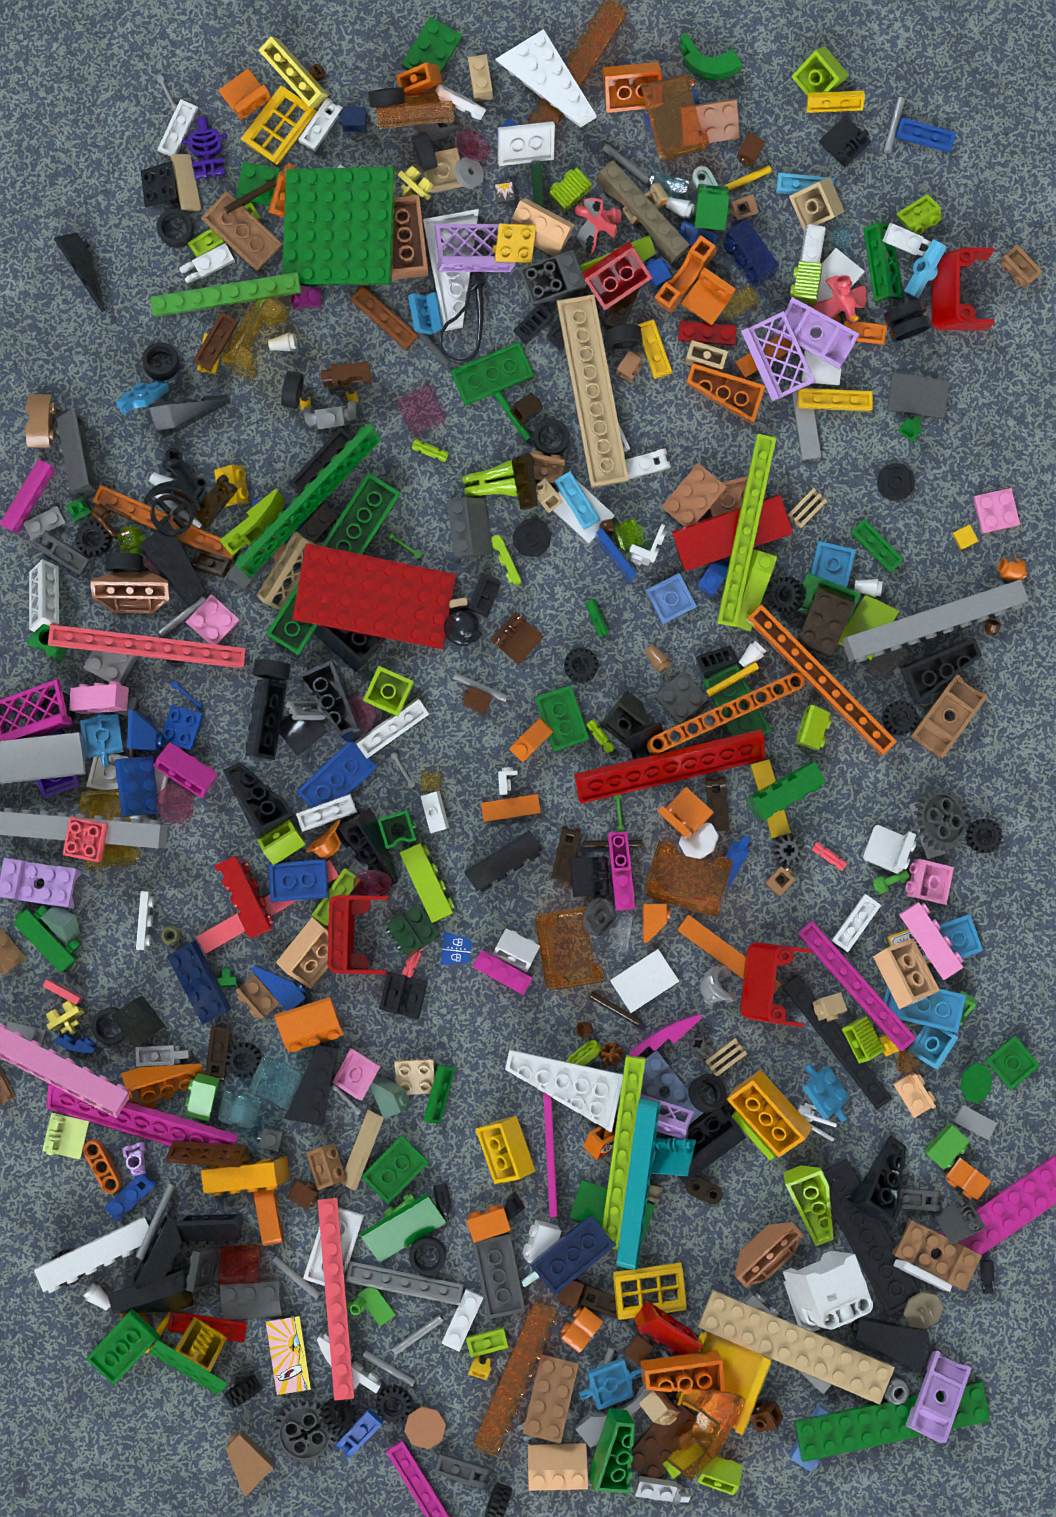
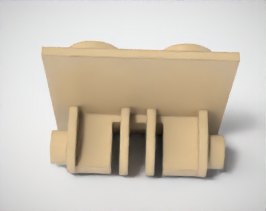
M416 1058V1060L399 1059V1061H394L396 1084L403 1087L407 1095L430 1094L435 1079L434 1059L419 1060Z

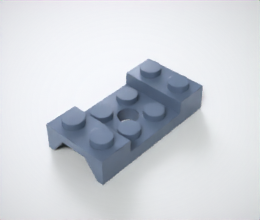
M653 1051L645 1059L641 1094L694 1111V1116L691 1120L693 1122L704 1112L697 1110L692 1105L687 1088L658 1051ZM662 1087L670 1089L668 1097L660 1096L659 1090ZM661 1108L659 1112L661 1115L669 1113L665 1108ZM680 1114L675 1117L677 1120L685 1122L688 1116Z

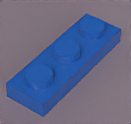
M903 117L900 120L896 134L898 139L947 153L951 152L956 132Z

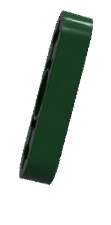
M541 161L531 162L533 201L544 208Z

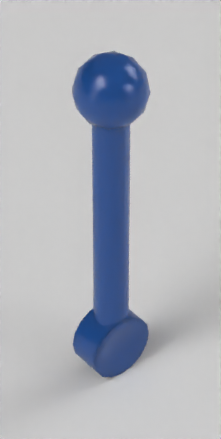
M177 681L171 682V687L177 688L196 705L197 709L203 708V703L198 702L179 686Z

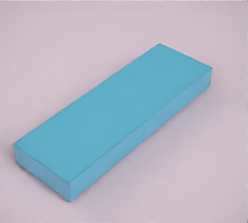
M778 173L776 193L794 194L827 177Z
M571 471L554 481L583 530L600 521L599 516Z

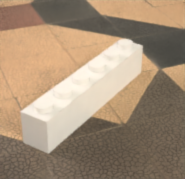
M145 1216L36 1267L34 1272L43 1292L47 1290L49 1293L56 1291L60 1288L59 1285L66 1281L67 1284L78 1280V1276L83 1273L89 1275L97 1271L96 1267L104 1264V1266H108L115 1262L114 1258L120 1255L124 1258L134 1253L133 1249L141 1246L149 1228Z

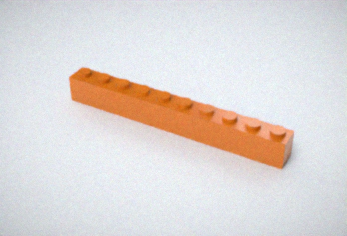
M762 604L745 619L879 755H884L897 742Z

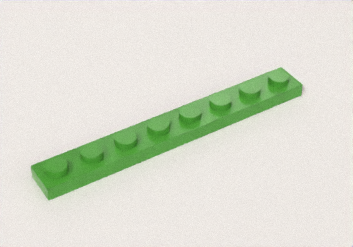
M296 272L152 296L150 298L152 315L160 317L302 292L300 276Z

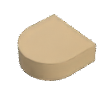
M467 598L453 599L449 602L450 609L466 608L469 606Z

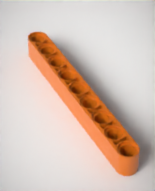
M792 673L655 735L648 741L647 748L652 754L662 753L796 692L804 686L805 679L800 673ZM791 678L797 680V687L791 685ZM774 686H778L781 689L780 695L775 694ZM757 693L763 695V703L757 700ZM740 701H744L747 704L746 710L740 708ZM723 709H727L730 712L729 718H725L722 715ZM705 717L712 718V726H708L705 723ZM689 724L695 726V734L688 731ZM671 732L678 734L679 739L677 742L670 738ZM654 740L661 742V749L654 748Z

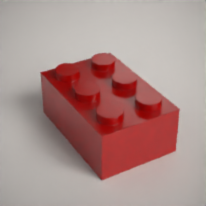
M630 241L581 273L604 311L652 279L651 274Z

